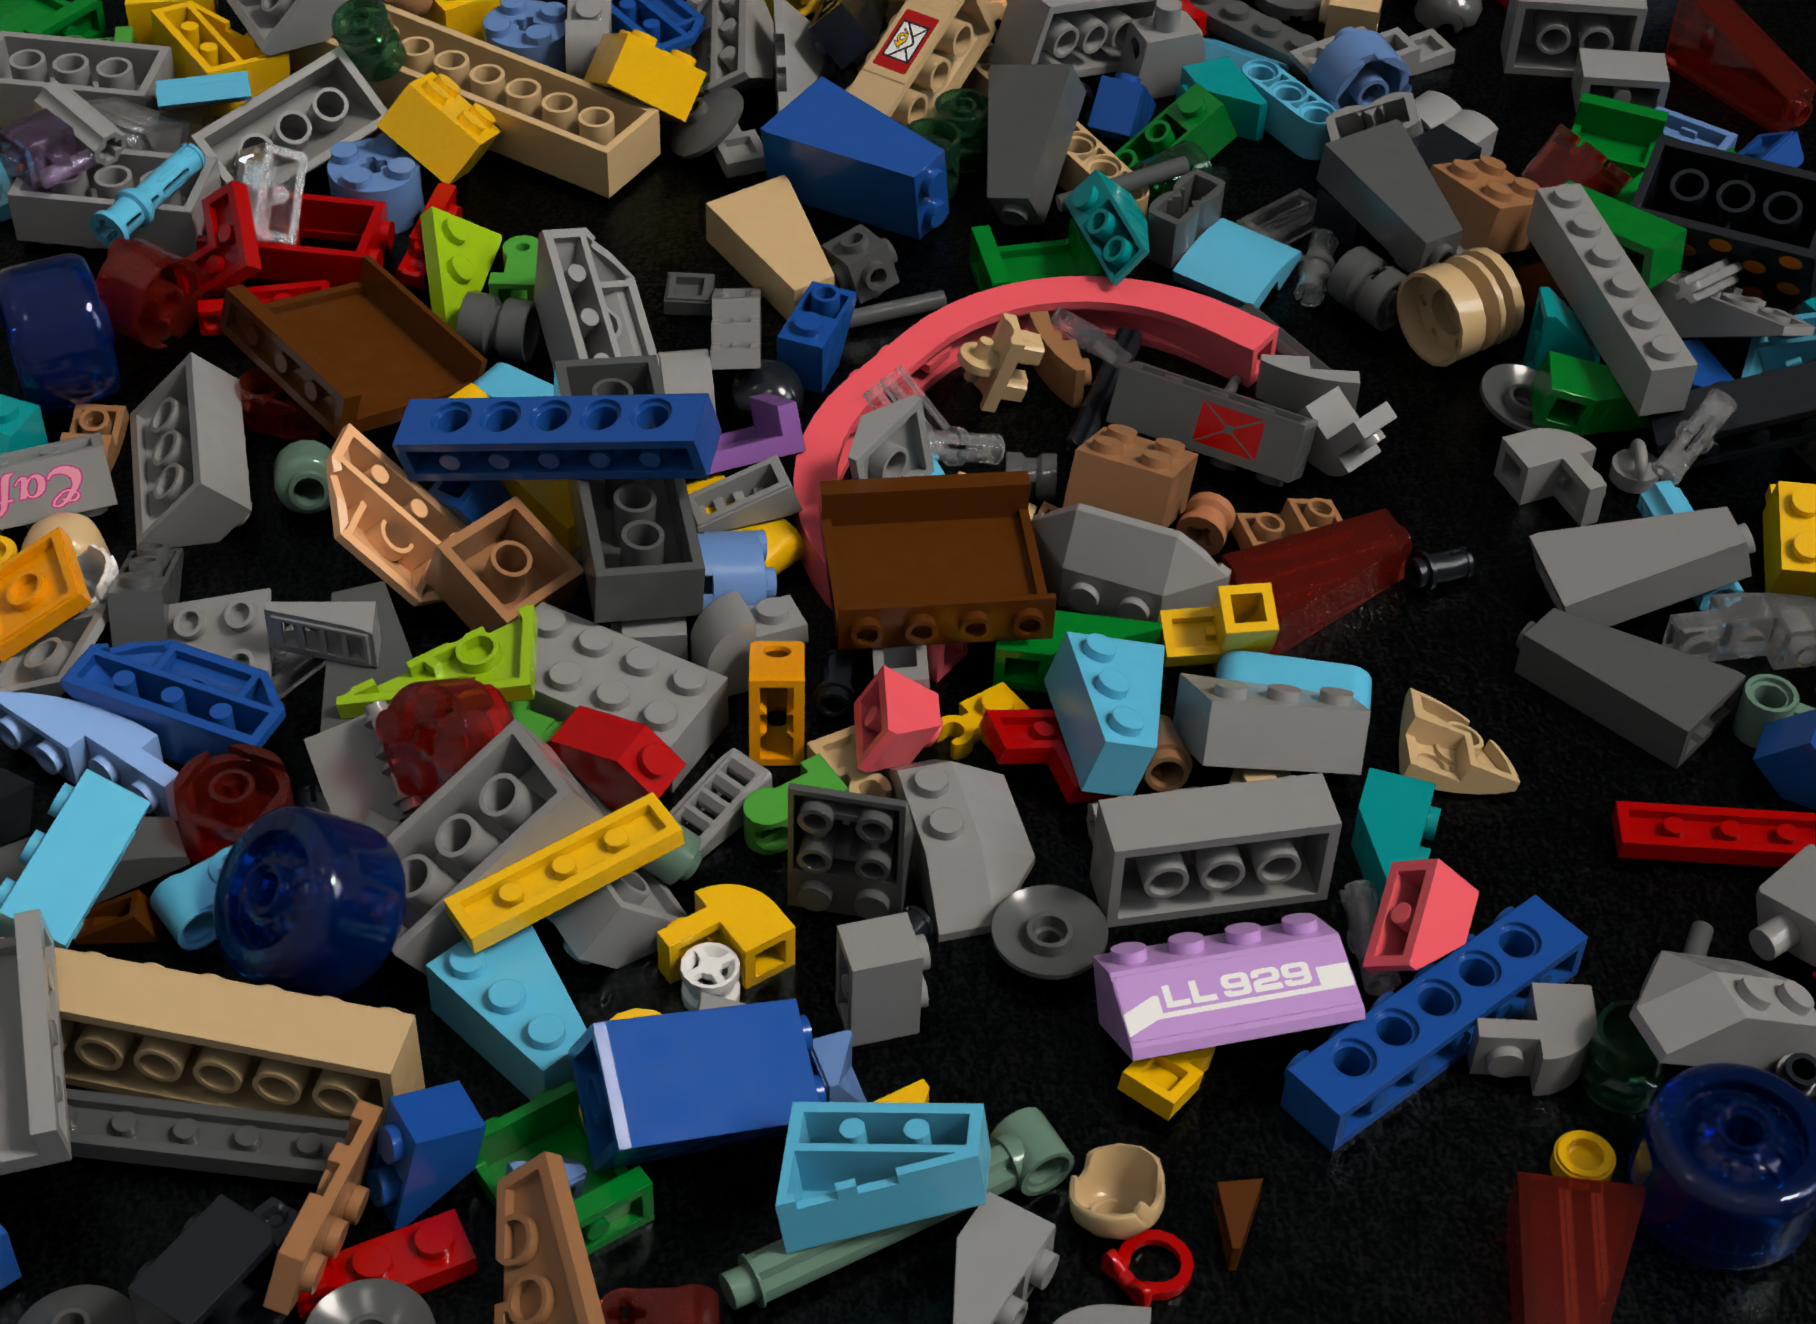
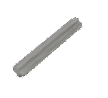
M1725 258L1684 276L1677 281L1680 290L1673 294L1677 302L1686 299L1691 306L1711 297L1740 281L1737 272L1743 270L1742 264L1739 261L1731 264L1728 258Z

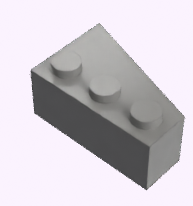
M1180 673L1173 724L1188 752L1202 766L1361 775L1371 711L1353 698V692L1342 688L1322 687L1320 692L1302 690L1286 684L1265 685Z

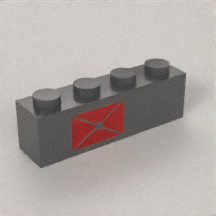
M1139 361L1121 365L1106 422L1125 425L1135 429L1138 432L1137 436L1148 439V436L1156 439L1169 438L1185 444V450L1210 456L1209 463L1215 467L1229 471H1238V468L1242 467L1256 472V480L1278 487H1283L1285 482L1290 483L1302 477L1319 422L1318 420Z

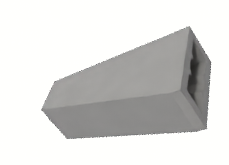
M1727 506L1538 532L1529 536L1536 570L1555 608L1608 627L1751 577L1749 554L1756 552L1755 543L1748 526L1745 523L1737 525Z

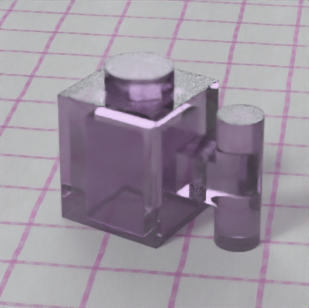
M47 108L0 129V142L2 146L0 161L9 175L12 177L17 176L32 189L41 185L48 189L96 166L95 157L89 149L78 152L73 128Z

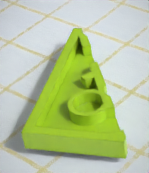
M431 206L420 215L431 309L457 332V320L462 301L467 292L482 291L502 242V236L492 230Z
M534 604L525 605L517 609L519 619L488 633L481 626L466 633L463 638L456 642L445 643L405 662L408 672L377 686L374 679L371 678L352 687L349 692L336 697V707L341 719L356 718L366 714L364 707L373 702L386 700L388 705L405 697H409L414 712L484 705L494 701L496 703L535 699L538 616Z

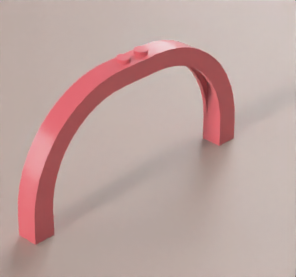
M1060 276L1001 285L959 299L927 315L903 332L889 345H884L877 355L860 369L852 371L848 378L827 397L816 411L803 434L806 451L797 453L793 477V489L803 510L793 514L794 527L804 542L805 553L801 562L812 585L826 605L832 610L819 524L820 481L843 479L849 467L848 454L860 417L913 394L920 397L940 379L961 367L957 360V354L964 343H978L982 336L992 338L1003 313L1017 315L1020 329L1028 331L1029 312L1048 310L1053 329H1060L1062 339L1113 341L1119 328L1126 326L1130 330L1137 329L1142 335L1139 341L1141 346L1179 356L1228 379L1232 375L1237 374L1242 378L1240 385L1247 388L1257 380L1261 354L1275 355L1279 327L1222 301L1183 288L1124 278L1115 286L1111 283L1109 277ZM969 643L926 645L929 679L936 683L942 679L968 654Z

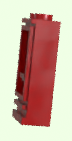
M248 188L262 270L247 280L281 284L327 280L329 281L330 288L358 281L363 256L370 255L383 267L384 253L386 249H392L395 224L393 221H388L385 201ZM268 234L286 236V244L265 242ZM198 235L196 240L197 250L208 244L207 236ZM299 237L359 244L356 251L300 246Z

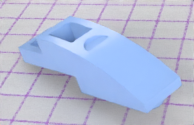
M0 691L1 740L10 748L15 750L20 748L34 757L38 764L49 774L55 775L58 773L74 785H77L87 768L150 801L151 804L146 812L148 814L153 812L159 817H174L177 822L189 812L181 774L164 763L159 738L154 732L123 716L84 702L43 694Z

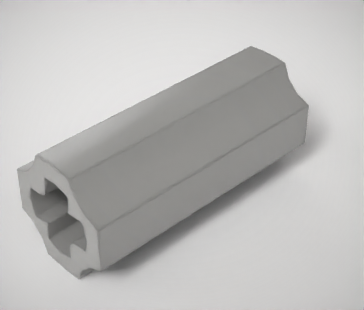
M54 80L44 85L38 97L34 99L35 113L93 163H100L107 167L118 161L119 155L127 147L126 135L67 84H60Z

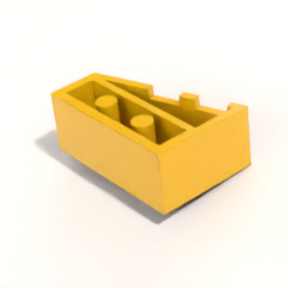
M193 1L151 10L154 45L171 46L176 78L248 71L251 97L254 98L290 76L289 52L286 51L271 56L266 55L258 47L249 32L245 33V36L230 28L229 20ZM247 101L210 105L211 116L221 118Z

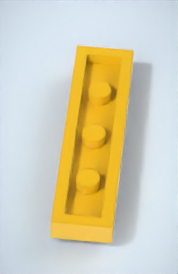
M651 792L443 899L446 913L474 954L684 845L683 829L654 792Z

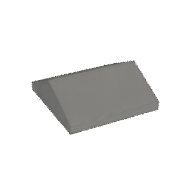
M913 394L860 417L848 454L852 479L930 476L934 472L922 398Z
M102 607L79 612L8 660L1 662L0 691L26 692L61 697L66 692L61 686V678L88 647L96 643L109 621L108 608Z

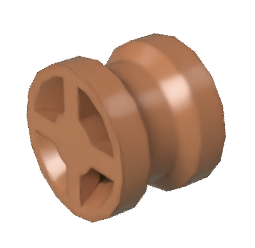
M1199 492L1188 501L1185 507V514L1180 518L1176 530L1184 533L1206 550L1210 556H1213L1223 548L1227 534L1235 523L1236 513L1234 507L1220 494Z

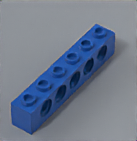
M708 393L410 399L392 446L409 481L708 478L722 429Z
M1537 895L1532 896L1517 908L1513 906L1505 908L1498 914L1490 927L1477 936L1469 934L1465 945L1452 951L1450 955L1437 964L1431 962L1422 967L1414 975L1411 982L1396 993L1388 991L1381 995L1375 1001L1370 1011L1365 1014L1366 1019L1340 1024L1332 1032L1328 1041L1312 1052L1304 1050L1297 1054L1284 1071L1285 1083L1280 1106L1330 1152H1334L1467 1055L1477 1018L1516 1019L1523 1014L1532 982L1564 984L1574 977L1578 972L1588 936Z

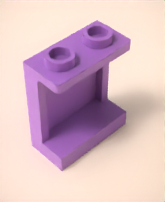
M770 393L748 397L754 426L720 435L709 474L758 463L774 455L783 457L806 451L796 401Z

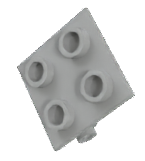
M266 588L169 604L168 640H174L268 671L272 680L271 648L263 610L264 603L271 602V589Z
M409 697L388 705L386 700L373 702L364 707L366 714L303 739L324 798L330 807L332 820L336 817H341L350 824H357L365 819L366 811L371 810L388 820L395 819L401 821L408 818L441 787Z

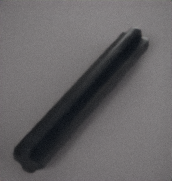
M1126 326L1117 330L1067 436L1066 441L1068 444L1065 449L1068 455L1074 456L1075 449L1104 427L1121 365L1134 362L1141 346L1139 341L1142 335L1139 330H1130Z

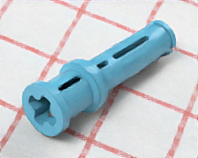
M183 143L135 188H124L115 196V203L107 210L97 211L90 218L89 224L94 236L109 249L121 250L129 242V235L138 227H147L154 220L155 209L179 189L193 174L205 166L206 160L202 151L192 143Z

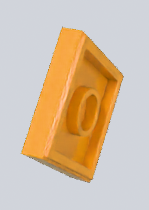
M60 527L53 529L0 564L1 662L8 660L92 604L71 538Z

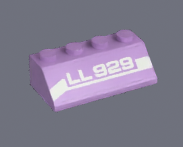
M1311 913L1289 914L1281 919L1282 923L1262 927L1256 923H1236L1227 926L1225 933L1203 936L1196 932L1178 933L1170 936L1168 943L1146 946L1140 942H1125L1112 946L1110 949L1111 953L1093 955L1099 1024L1133 1061L1359 1021L1366 1018L1365 1007L1339 933Z

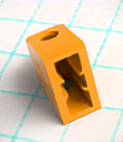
M800 641L751 642L749 654V758L762 766H800V762L804 761L805 643ZM776 710L785 712L786 724L782 726L768 724L767 713Z

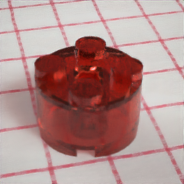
M1561 123L1521 174L1522 177L1537 183L1540 188L1559 186L1571 180L1614 199L1632 179L1629 174L1613 162H1610L1605 168L1603 165L1607 161V157L1588 142L1584 141L1580 147H1577L1576 145L1580 142L1581 138Z
M120 237L115 239L109 246L107 259L103 263L96 281L87 290L86 303L90 308L94 309L96 317L103 325L147 347L162 349L167 347V345L161 342L171 335L178 338L182 337L192 326L198 315L197 301L203 299V290L197 288L196 275L202 277L201 269L192 260L148 239L132 238L128 240Z
M461 676L414 682L398 691L388 708L378 714L375 729L377 736L383 742L388 765L396 777L397 785L401 792L407 796L418 795L430 798L514 720L506 699L497 688L491 684H482L475 680L476 677Z
M250 744L228 745V753L210 757L209 750L195 756L180 770L173 785L176 813L189 860L199 864L214 856L223 848L232 845H245L252 847L259 853L263 863L261 875L263 877L268 872L269 866L284 857L294 844L292 834L297 824V814L291 781L288 773L285 771L283 762L273 752ZM229 863L227 865L229 874H234L232 865Z

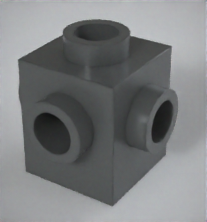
M862 224L853 227L822 245L827 261L835 275L834 286L857 292L856 301L860 304L867 300L878 298L885 290L900 282L894 266L898 262L894 247L888 239L879 238Z

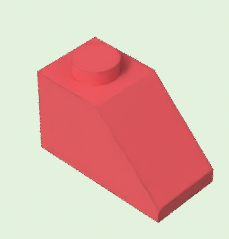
M883 665L853 703L857 768L865 773L910 764L924 747H931L938 739L943 726L938 693Z
M1439 858L1392 862L1362 967L1368 972L1416 971L1465 945L1479 891Z

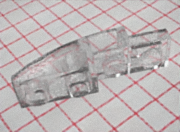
M1777 593L1712 595L1708 611L1670 615L1662 645L1711 662L1766 656L1773 670L1815 666L1816 598Z

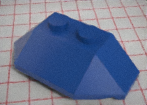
M612 0V33H619L620 29L631 33L633 29L640 30L658 40L655 47L670 53L672 49L684 52L695 44L706 25V18L684 0Z
M174 640L130 642L110 648L108 643L91 644L60 680L62 688L75 701L84 702L116 713L157 734L163 758L212 775H217L256 755L286 717L285 708L279 699L268 671Z

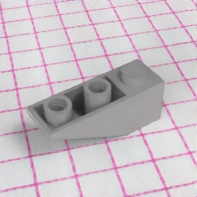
M988 1191L986 1204L977 1207L957 1236L952 1324H1022L1028 1310V1302L1026 1300L1035 1287L1041 1290L1046 1288L1057 1268L1059 1255L1053 1252L1056 1225Z

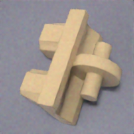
M1008 313L1002 314L992 338L982 336L978 343H964L957 354V360L960 366L966 370L963 376L964 379L973 382L983 395L980 403L981 411L995 413L1000 400L1022 402L1027 391L1028 379L1025 370L1015 369L1017 363L1030 366L1039 365L1045 353V348L1040 334L1021 330L1017 315Z

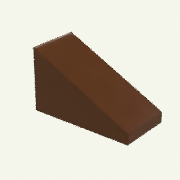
M137 889L92 906L74 942L77 945L160 942L163 923L151 908L150 899Z
M1263 1178L1217 1182L1213 1207L1228 1271L1237 1270L1259 1202Z

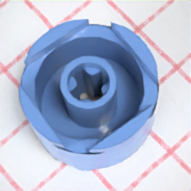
M500 0V6L491 10L483 20L484 42L566 73V6L560 2Z
M1345 27L1336 33L1334 40L1321 52L1315 64L1311 66L1307 76L1314 92L1332 105L1336 111L1352 105L1369 106L1384 95L1395 92H1411L1412 86L1409 84L1410 68L1386 39L1375 31L1367 29L1356 30L1354 27Z
M385 133L377 135L376 138L362 139L354 142H338L331 147V157L327 164L331 196L385 201L388 221L394 222L395 234L404 232L414 225V217L419 212L422 214L425 208L420 162Z
M764 530L707 531L697 533L705 565L702 611L717 598L735 590L739 591L747 606L757 605L763 599L776 597L777 578L775 568L765 567L767 536ZM699 615L686 616L690 634Z

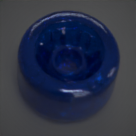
M61 254L1 269L0 318L25 401L40 405L41 413H51L75 407L79 404L104 400L116 394L120 388L121 380L113 343H115L114 332L103 299H100L92 272L85 258L78 254Z
M300 805L271 810L260 816L243 831L231 847L222 865L213 902V922L219 948L227 962L239 974L254 982L274 985L281 989L318 997H335L349 993L366 983L380 969L398 939L406 909V880L403 865L390 841L382 833L366 824L316 808Z
M1725 1062L1708 1063L1691 1067L1670 1078L1658 1089L1647 1106L1628 1164L1629 1192L1642 1222L1661 1243L1673 1252L1692 1262L1713 1269L1750 1271L1768 1267L1785 1259L1801 1246L1816 1221V1106L1804 1093L1786 1080L1749 1065Z

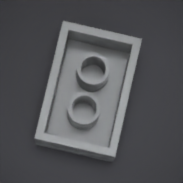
M1509 0L1500 44L1504 73L1572 78L1579 48L1638 52L1648 11L1647 1Z

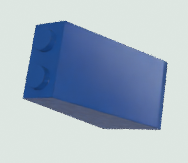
M823 76L760 128L767 179L770 180L785 175L790 180L799 202L917 240H920L932 228L939 227L949 214L945 150Z
M796 998L593 1023L568 1050L593 1172L597 1173L784 1136L788 1132L792 1102H827L824 1083L818 1074L813 1075L808 1053L813 1046L811 1026L806 1015H800Z

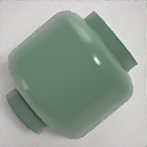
M299 440L288 444L279 452L274 461L273 468L274 489L280 502L289 510L298 514L313 515L323 512L330 507L325 460L331 450L326 445L315 440Z

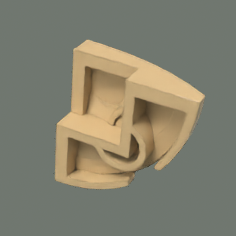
M1409 689L1405 696L1400 725V775L1435 783V790L1460 794L1479 795L1515 792L1520 785L1514 766L1493 740H1489L1482 750L1484 741L1474 729L1468 726L1470 723L1469 719L1437 699L1415 689Z

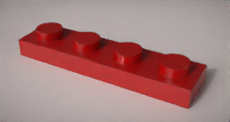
M1616 801L1611 815L1617 856L1620 858L1782 867L1807 845L1813 844L1816 846V813Z

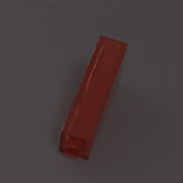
M1678 0L1665 52L1667 67L1772 133L1788 131L1796 126H1801L1808 120L1813 110L1811 103L1816 90V84L1734 0Z
M1384 508L1225 554L1222 557V563L1232 570L1230 585L1271 582L1279 633L1275 645L1269 654L1281 655L1402 580L1405 575L1404 566L1412 550V540L1407 530L1400 526L1387 509Z
M1523 1172L1517 1173L1507 1206L1512 1324H1610L1645 1202V1185Z

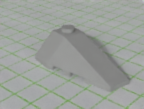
M774 0L776 114L821 76L827 79L833 78L835 75V62L832 64L826 62L815 47L817 40L808 31L811 22L786 0Z
M1679 271L1650 290L1681 339L1813 336L1815 326L1786 311L1765 307L1766 301L1758 297L1743 296V290L1735 285L1691 306L1686 299L1677 302L1673 295L1680 290L1677 281L1693 272Z

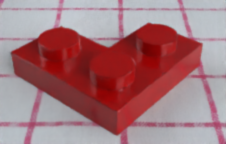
M231 180L201 200L208 244L178 263L186 306L197 308V301L217 299L225 294L226 288L237 286L262 270L247 184Z
M1054 709L985 711L979 727L998 764H1047L1067 803L1098 802V800L1118 797L1117 795L1081 791Z

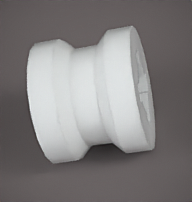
M715 942L697 944L687 950L681 959L680 966L682 978L681 998L684 1006L689 1011L696 1010L701 992L739 1002L740 961L737 954L730 947Z

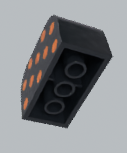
M1658 135L1631 206L1687 229L1681 271L1695 272L1717 261L1728 258L1731 264L1737 261L1742 264L1743 270L1737 272L1740 281L1735 286L1743 290V296L1758 297L1766 301V304L1774 306L1798 305L1808 300L1816 282V172Z

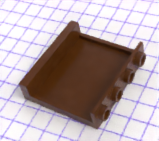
M370 255L363 256L357 282L264 304L243 284L228 287L225 291L219 330L336 440L342 428L349 423L362 433L401 422L410 399L448 398L470 383L475 382L485 372L487 359Z
M1028 471L820 481L819 524L838 650L1053 638L1057 598L1056 593H1047L1028 510L1030 495Z

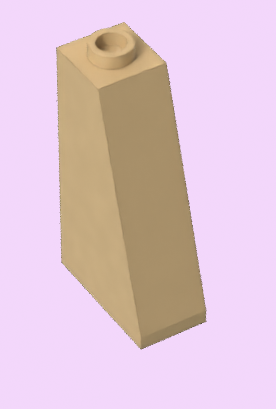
M785 175L706 203L707 241L753 287H761V295L786 320H788L812 281L834 285L835 275L790 180Z

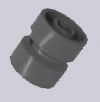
M1357 246L1344 254L1336 263L1328 278L1327 291L1330 297L1350 311H1356L1357 316L1378 331H1387L1399 323L1396 310L1397 291L1402 280L1407 275L1394 266H1388L1385 260L1365 246Z
M469 291L465 295L460 307L456 333L482 356L486 354L491 355L496 350L500 359L528 363L534 356L537 347L540 321L534 301L509 297L502 304L500 298L494 297L492 294Z

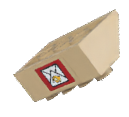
M906 0L899 12L891 18L885 34L875 49L871 50L867 55L865 65L854 82L846 88V91L928 140L997 31L984 0Z

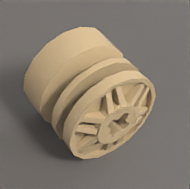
M1473 247L1460 255L1448 258L1442 263L1432 264L1405 277L1397 291L1396 310L1404 336L1416 354L1432 366L1447 367L1470 357L1479 350L1484 351L1517 335L1523 324L1525 304L1521 286L1512 268L1501 255L1486 247Z

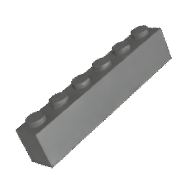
M1581 183L1537 188L1526 235L1638 416L1684 410L1698 364Z

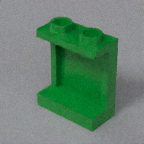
M0 0L1 31L64 37L77 35L86 39L103 38L108 35L102 0H74L71 3L66 0Z
M1583 92L1579 100L1572 130L1566 144H1562L1559 150L1552 184L1559 186L1571 180L1615 199L1632 179L1645 171L1658 135L1663 136L1669 112Z
M1070 218L1069 233L1066 239L997 246L989 225L971 227L969 265L979 292L1001 285L1032 279L1060 276L1107 277L1106 272L1097 260L1096 255L1074 218Z
M569 1081L556 1089L542 1091L530 1102L501 1117H493L484 1121L486 1129L476 1166L471 1175L495 1209L497 1203V1180L505 1176L507 1164L513 1161H529L540 1153L547 1151L584 1165L587 1171L581 1195L573 1201L588 1255L655 1219L653 1182L640 1165L629 1171L626 1167L597 1173L593 1172L587 1138L579 1114V1100L575 1081Z

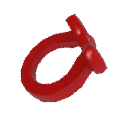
M1147 1229L1138 1236L1125 1240L1118 1252L1114 1248L1108 1250L1101 1261L1102 1272L1116 1281L1118 1286L1127 1292L1134 1305L1140 1307H1150L1152 1301L1169 1300L1179 1296L1189 1286L1194 1269L1192 1253L1186 1244L1174 1234L1159 1229ZM1146 1245H1157L1166 1248L1179 1261L1180 1271L1173 1279L1165 1282H1143L1137 1279L1129 1270L1132 1254L1137 1249Z

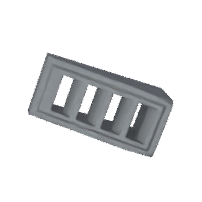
M774 455L689 494L695 526L699 533L731 530L783 518L803 510L778 455ZM716 507L717 511L707 514L705 508Z
M376 601L264 603L263 610L270 648L356 666L378 667L381 633ZM282 622L293 624L294 631H283ZM305 627L313 628L315 631H306Z
M732 748L710 767L669 813L681 825L685 826L687 823H690L703 832L699 836L701 838L699 851L703 853L704 858L744 825L743 805L745 799L755 790L764 787L772 788V774L736 748ZM724 795L732 801L728 803L721 796ZM707 810L716 816V819L713 820L702 811Z

